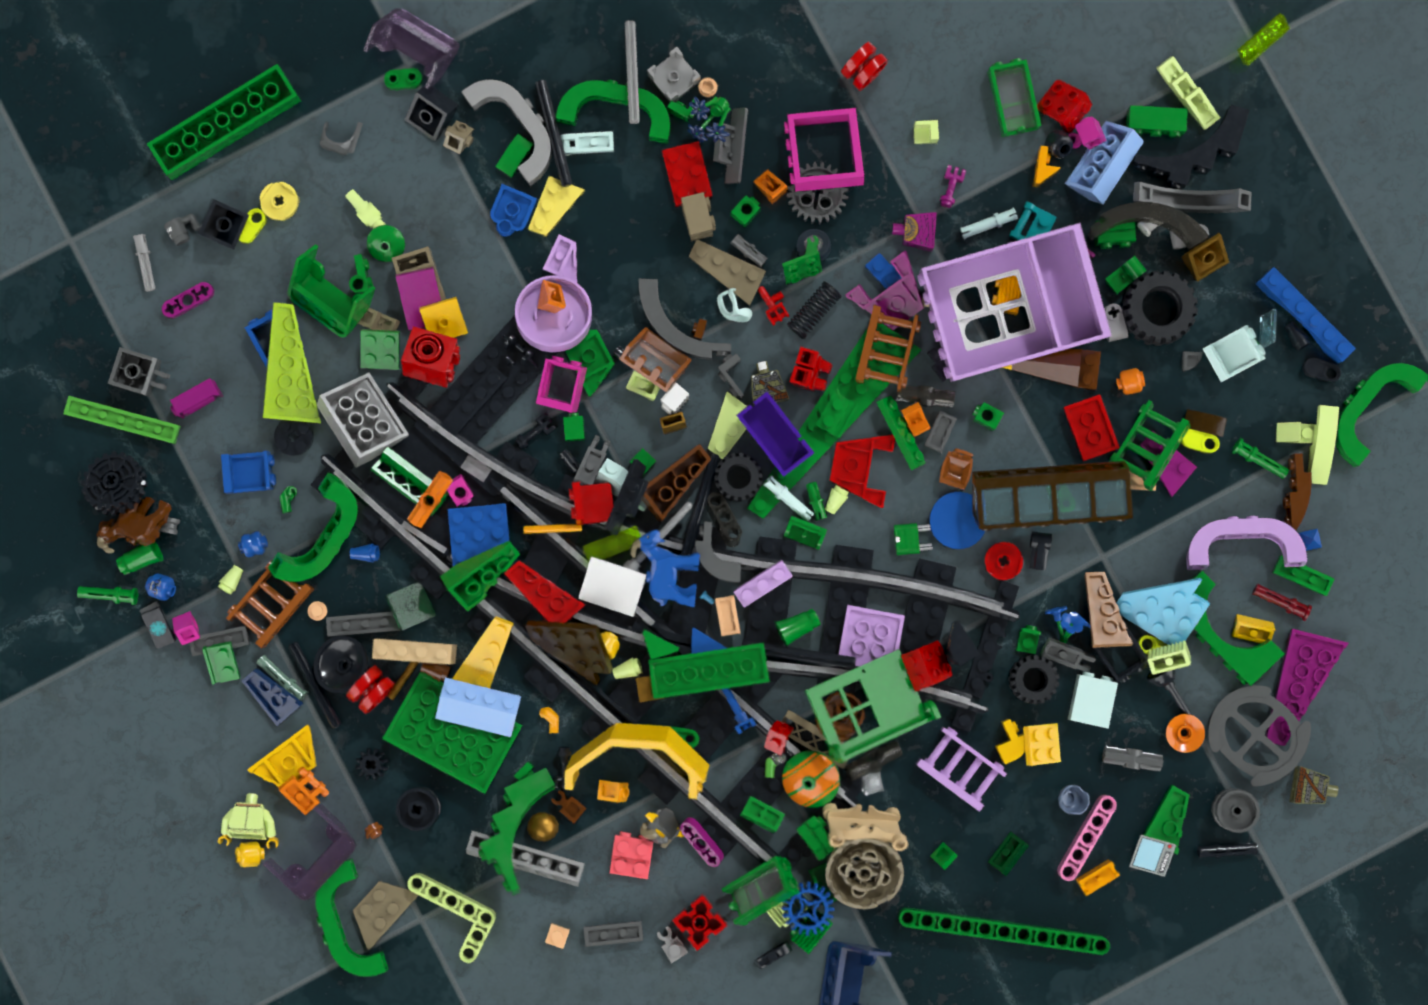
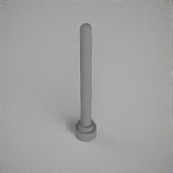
M686 502L660 530V537L662 539L692 508L691 502ZM641 551L635 559L627 560L623 567L638 572L640 563L647 556Z

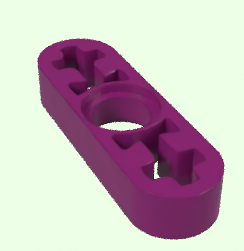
M201 282L164 302L162 313L168 318H177L210 300L215 293L213 286L207 282ZM203 287L209 289V290L207 291V293H208L207 296H205L204 294H200V295L198 296V297L200 298V300H198L197 297H196V295L193 294L194 291H195L197 294L201 293V292L203 291V290H202ZM191 295L193 297L192 304L184 305V297ZM180 304L183 307V309H181L180 307H176L174 309L173 314L167 312L169 310V305L175 307Z
M686 818L680 825L681 833L709 866H719L724 859L721 849L696 819ZM698 839L704 840L706 846L701 845Z

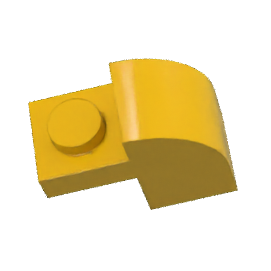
M1010 719L1001 722L1009 740L995 745L1003 764L1020 758L1025 752L1024 734L1017 735L1019 729L1015 721L1011 722Z

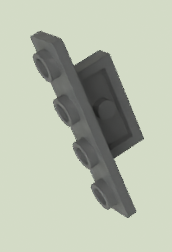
M745 107L732 110L731 125L723 123L726 127L724 131L730 135L725 137L726 142L718 139L714 146L713 161L726 165V184L741 182L748 109Z

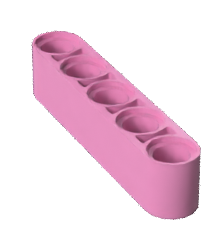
M1101 795L1097 798L1058 865L1057 873L1064 880L1072 881L1077 877L1116 809L1114 798L1108 795ZM1105 799H1109L1111 803L1108 809H1103L1102 802ZM1095 816L1101 818L1098 826L1092 824V819ZM1090 833L1091 840L1084 843L1082 840L1083 835ZM1077 849L1081 850V857L1074 859L1073 852ZM1070 866L1072 869L1071 874L1064 876L1063 869Z

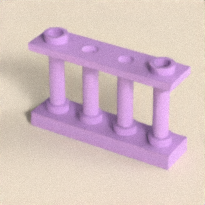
M942 727L940 730L945 735L928 759L922 760L919 758L915 764L980 812L984 806L980 803L982 795L998 773L1003 777L1007 775L1003 771L1005 768L996 761L993 764L956 737L958 733L951 727L947 729ZM953 739L961 746L944 770L941 769L938 772L933 768L935 766L934 762L950 740ZM968 750L976 756V759L960 781L953 783L949 780L951 777L950 773ZM982 762H984L992 770L976 792H972L969 795L964 791L966 789L965 786Z

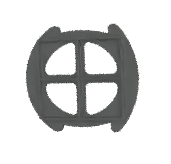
M1247 686L1231 692L1217 705L1209 723L1208 737L1211 750L1213 752L1220 750L1236 767L1253 776L1254 778L1251 780L1252 786L1267 785L1289 774L1302 760L1311 734V723L1304 721L1300 724L1287 707L1269 695L1271 689L1267 686ZM1249 702L1263 703L1272 707L1273 712L1257 728L1237 712V708L1241 704ZM1279 716L1286 720L1291 733V745L1287 751H1282L1265 736V731ZM1229 717L1235 718L1251 732V737L1237 752L1230 748L1225 736V724ZM1259 740L1278 755L1279 760L1272 765L1257 766L1245 762L1243 756Z

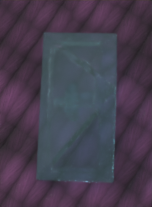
M1276 309L1260 316L1259 344L1263 348L1276 342Z

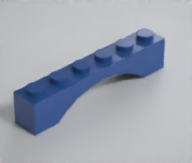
M1275 267L1267 271L1255 283L1270 299L1286 309L1306 328L1322 351L1336 365L1343 362L1356 349Z

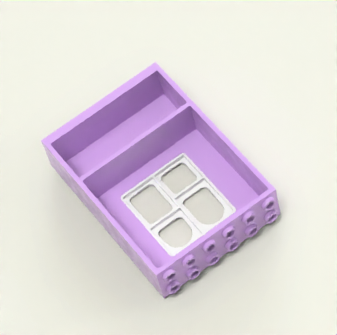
M1080 223L922 268L919 271L920 274L917 275L919 285L924 286L925 292L922 294L925 305L929 304L930 311L928 312L930 323L935 325L936 330L933 331L935 341L940 343L941 348L938 349L941 360L945 361L946 367L943 370L946 379L949 378L950 382L1111 336ZM1009 276H1016L1022 295L1021 298L995 306L991 305L986 284ZM977 287L983 305L982 309L968 313L961 311L956 304L957 295L964 289ZM1024 306L1030 323L1029 329L1009 333L1003 315L1004 311ZM992 314L996 316L1000 330L998 338L981 343H973L967 339L965 327L970 321Z

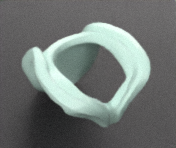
M730 288L718 295V307L725 318L736 322H748L751 319L752 311L749 308L738 309L735 294L733 293L736 291L735 288ZM729 294L733 304L732 312L726 310L722 296Z

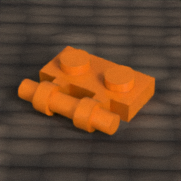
M302 766L298 769V773L302 776L299 780L292 775L278 788L292 804L306 815L320 803L316 796L321 794L323 797H326L329 791L325 788L326 785L322 781H318L310 770H306ZM308 782L313 786V789L310 791L304 786Z

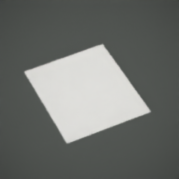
M591 557L578 599L633 617L646 574Z

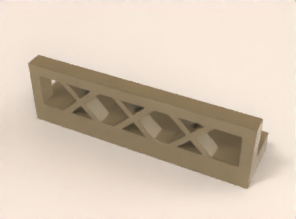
M787 710L781 722L785 723L787 719L795 722L796 730L789 737L812 751L825 755L829 753V750L824 752L818 750L816 742L825 740L817 726ZM810 731L813 740L804 742L801 740L800 732ZM814 742L815 748L809 745V743ZM847 759V761L842 762V764L837 763L836 761L833 762L835 763V765L844 769L849 759Z

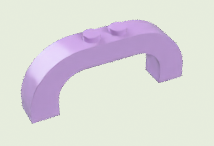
M1232 516L1227 519L1213 521L1196 533L1187 551L1186 565L1187 570H1206L1209 566V546L1213 542L1222 539H1270L1281 548L1284 567H1304L1307 563V554L1300 535L1288 524L1276 519L1258 518V516H1248L1246 519Z

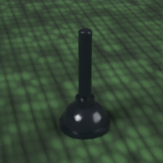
M1175 669L1155 675L1150 672L1147 675L1149 682L1158 687H1164L1165 690L1169 691L1183 714L1192 715L1175 688Z

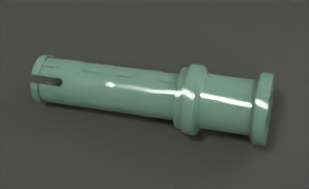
M266 655L260 657L256 662L273 680L300 701L308 694L306 690H302L296 684L295 679H289Z

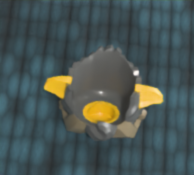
M665 807L657 810L656 813H647L645 815L648 821L642 823L640 834L644 838L651 839L656 844H661L660 847L665 849L675 837H684L679 828V821L670 808Z

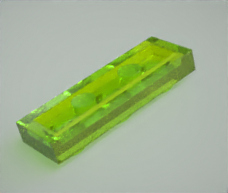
M1279 13L1237 50L1243 64L1247 66L1290 30L1283 14Z
M636 525L619 532L617 536L610 535L583 546L588 562H590L591 557L603 560L631 549L633 542L640 538L641 535Z

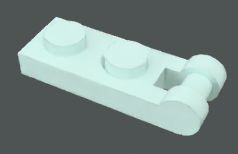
M613 131L560 135L565 155L614 152ZM570 141H575V147H570Z

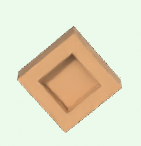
M552 923L545 943L563 949L570 929Z

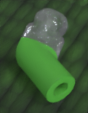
M774 753L766 759L765 777L774 778L775 767L786 761L784 754Z

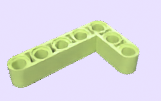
M416 873L408 880V888L412 892L474 923L459 953L463 962H473L478 956L496 920L495 911L424 874ZM413 879H421L422 887H415ZM437 887L440 892L439 896L431 895L430 888ZM448 896H455L457 903L450 905L447 901ZM471 904L474 907V913L468 914L465 911V905ZM489 913L492 918L491 922H484L482 914ZM474 931L482 932L483 938L476 940L473 937ZM471 948L474 951V956L467 957L464 950Z

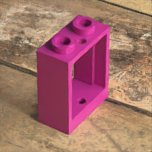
M553 356L552 359L545 360L536 404L571 413L577 412L587 367L581 366L582 363L571 360L570 363L563 362L564 358ZM555 365L578 371L571 403L548 397Z

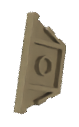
M379 881L354 908L353 913L368 950L374 946L419 896L418 894L401 886Z

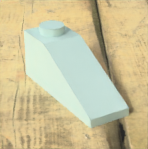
M607 458L599 470L594 484L609 483L612 494L618 497L628 471ZM641 500L638 509L645 511L647 506Z

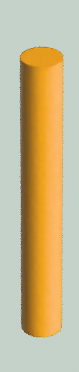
M576 524L524 526V534L582 531V525Z

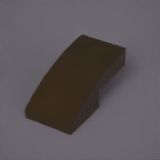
M1187 409L1185 419L1190 421L1191 427L1189 430L1192 429L1223 437L1227 418Z

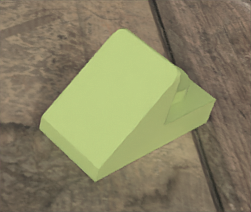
M635 371L626 386V389L642 395L651 401L655 400L660 390L658 386Z
M1301 422L1276 423V442L1313 444L1314 425L1317 424H1301Z

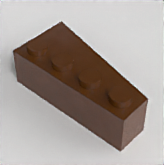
M700 444L694 446L649 481L642 501L658 522L664 520L692 482L710 462L711 458Z

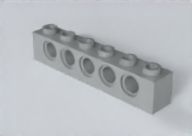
M472 831L466 849L467 854L480 858L478 850H480L479 843L492 836ZM513 843V868L578 887L584 863Z

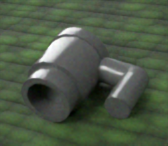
M193 214L172 219L164 225L165 230L177 246L190 240L189 233L184 226L185 224L190 222L194 231L198 230L200 224Z

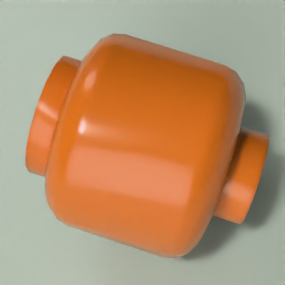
M1137 368L1121 371L1119 374L1120 378L1116 379L1118 390L1122 389L1125 395L1141 392L1145 386L1143 372H1139Z

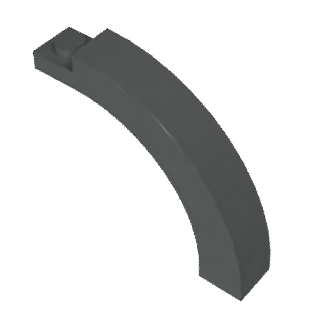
M1143 182L1134 183L1133 202L1141 203L1140 206L1191 213L1251 211L1252 192L1243 189L1193 191L1164 188Z
M639 279V293L643 310L652 328L662 339L683 354L698 359L712 360V353H716V356L726 357L727 354H731V344L703 342L679 331L669 321L661 307L658 295V279Z

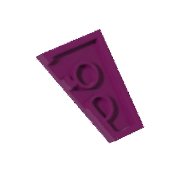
M1147 437L1139 445L1156 456L1158 454L1161 455L1164 450L1162 445ZM1177 450L1160 477L1171 497L1197 468Z

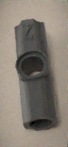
M1104 746L1102 762L1122 765L1125 768L1140 770L1142 768L1161 771L1163 755L1142 752V750Z

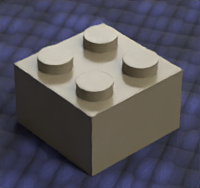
M704 192L682 197V208L691 241L713 236L716 224L714 216L709 215V212H711L709 197H705Z

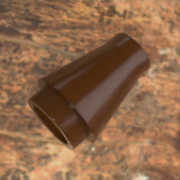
M423 662L420 672L441 682V680L445 681V678L448 677L450 667L446 666V664Z

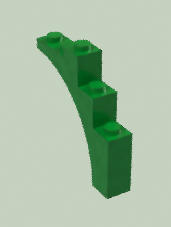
M547 768L504 788L505 795H503V799L507 806H511L492 815V822L490 823L494 833L499 834L479 843L480 850H478V854L481 860H486L488 865L496 862L493 866L498 875L502 874L505 880L502 884L506 892L510 891L512 896L520 893L512 864V847L515 834L529 809L541 797L555 789V784Z

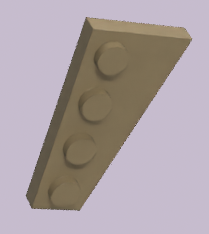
M696 240L689 255L691 260L711 274L728 289L735 288L736 291L733 293L747 305H751L766 273L765 270L700 240Z

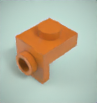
M919 402L901 410L913 436H917L931 428Z

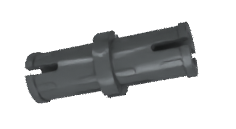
M739 234L731 242L733 246L744 254L745 258L748 257L759 267L768 259L753 244H749Z

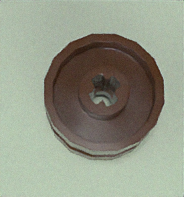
M839 692L831 694L824 702L830 718L847 711ZM844 692L851 709L861 705V702L854 695ZM864 708L853 713L859 727L864 720ZM849 715L832 722L840 742L850 739L856 732ZM816 719V726L820 733L823 735L819 723Z

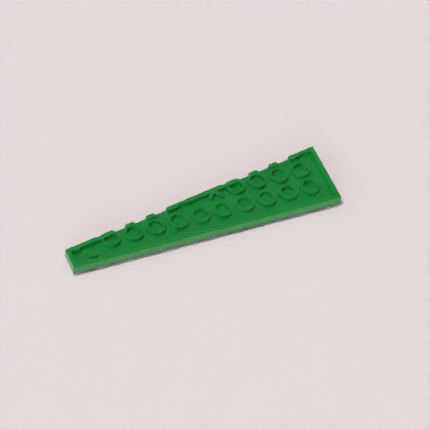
M878 324L877 331H880V334L905 339L884 324ZM868 328L798 431L801 435L798 440L804 439L814 454L784 477L776 467H774L769 475L773 476L782 486H786L788 491L838 440L837 437L815 426L833 393L836 392L859 405L844 430L845 432L890 384L889 382L871 378L865 379L864 384L857 383L855 380ZM880 341L874 342L872 347L875 352L899 358H905L907 349L906 347ZM914 344L912 345L908 364L922 350ZM874 359L869 361L868 368H871V371L892 376H898L902 370L900 365ZM762 485L747 509L763 519L781 499L775 498V494Z

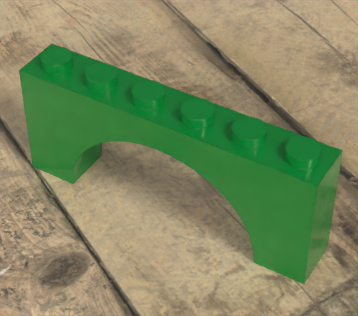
M1199 570L1191 578L1202 579L1194 593L1207 601L1211 590L1216 584L1202 570ZM1206 611L1194 627V630L1197 632L1195 636L1202 643L1206 641L1211 646L1209 651L1215 657L1220 655L1223 658L1222 664L1229 671L1233 669L1238 674L1236 678L1243 685L1247 683L1252 686L1285 654L1270 639L1253 647H1236L1224 642L1210 626Z

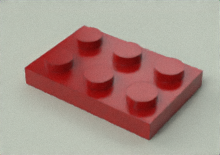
M699 141L662 150L676 206L682 205V197L704 192L705 197H713Z
M1100 394L1063 407L1082 461L1120 448Z

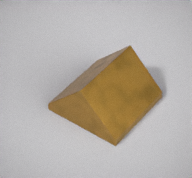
M1220 233L1181 257L1197 282L1229 263Z

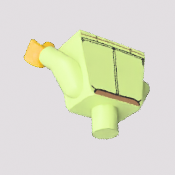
M248 793L245 803H235L234 808H231L222 818V836L218 839L220 845L223 843V838L227 840L226 846L231 844L232 838L266 840L267 836L269 838L266 843L267 848L270 849V841H274L276 848L278 847L279 840L275 837V822L270 812L262 804H257V794Z

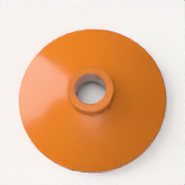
M1180 714L1172 718L1168 723L1166 738L1173 749L1189 753L1202 745L1205 738V729L1197 717L1190 714ZM1183 729L1187 730L1186 736L1181 735Z

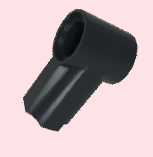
M1032 531L1030 539V569L1046 570L1048 551H1050L1052 544L1051 533Z

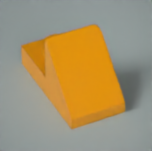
M1040 146L1038 149L1033 187H1038L1061 169V167L1046 165L1049 164L1051 153L1048 152V146Z

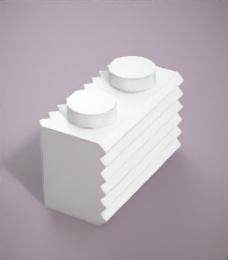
M675 382L661 398L662 409L669 415L679 412V409H682L684 403H687V400H689V393Z

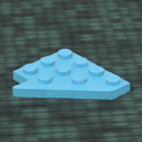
M1201 578L1123 592L1116 602L1121 616L1169 645L1175 644V642L1179 643V641L1182 642L1183 640L1186 641L1210 605L1208 601L1194 593L1202 581Z

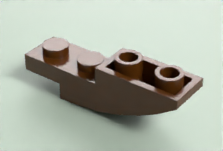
M1303 453L1292 454L1288 459V468L1291 470L1292 476L1289 479V486L1293 492L1285 493V497H1283V507L1286 508L1284 523L1291 526L1295 531L1305 516L1312 486V472H1304Z

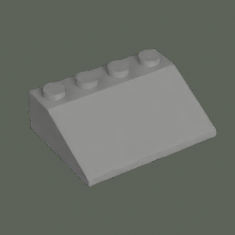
M370 373L319 396L317 402L318 409L355 467L373 460L382 454L387 447L391 448L409 436Z

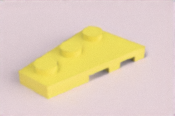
M549 176L528 229L547 237L585 190L574 185L562 187L560 180Z

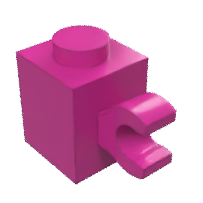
M1092 116L1082 119L1079 124L1075 125L1078 134H1069L1071 139L1076 138V141L1073 143V149L1083 144L1091 150L1107 141L1099 122Z

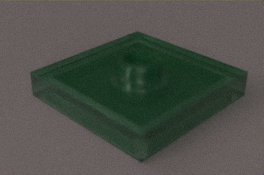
M419 582L385 596L400 631L436 616L424 587Z

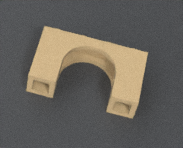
M374 639L372 658L456 664L457 645Z

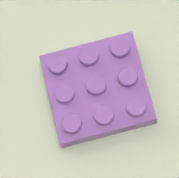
M847 605L838 655L855 657V666H862L898 650L905 616Z

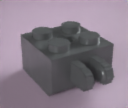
M119 347L108 384L150 397L153 387L163 390L167 388L165 384L155 382L157 376L170 379V374L159 371L161 360ZM133 370L138 371L136 375L132 374Z

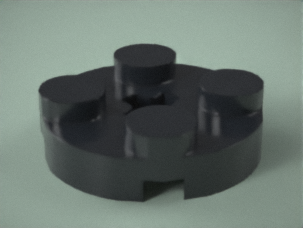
M282 420L274 432V441L277 448L290 456L303 454L313 443V431L306 422ZM295 431L299 438L291 442L289 435Z

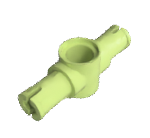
M353 189L345 195L356 209V215L367 227L375 228L380 225H386L381 220V213L371 202L364 201Z

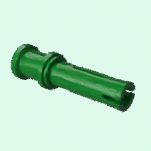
M1242 438L1238 439L1231 451L1233 454H1239L1246 458L1247 462L1253 461L1281 479L1286 477L1289 472L1288 468L1258 452L1259 449L1256 446L1252 447L1243 442Z
M79 586L77 597L113 600L116 604L126 602L136 605L138 589L133 588L130 590L122 589L121 587L105 589Z

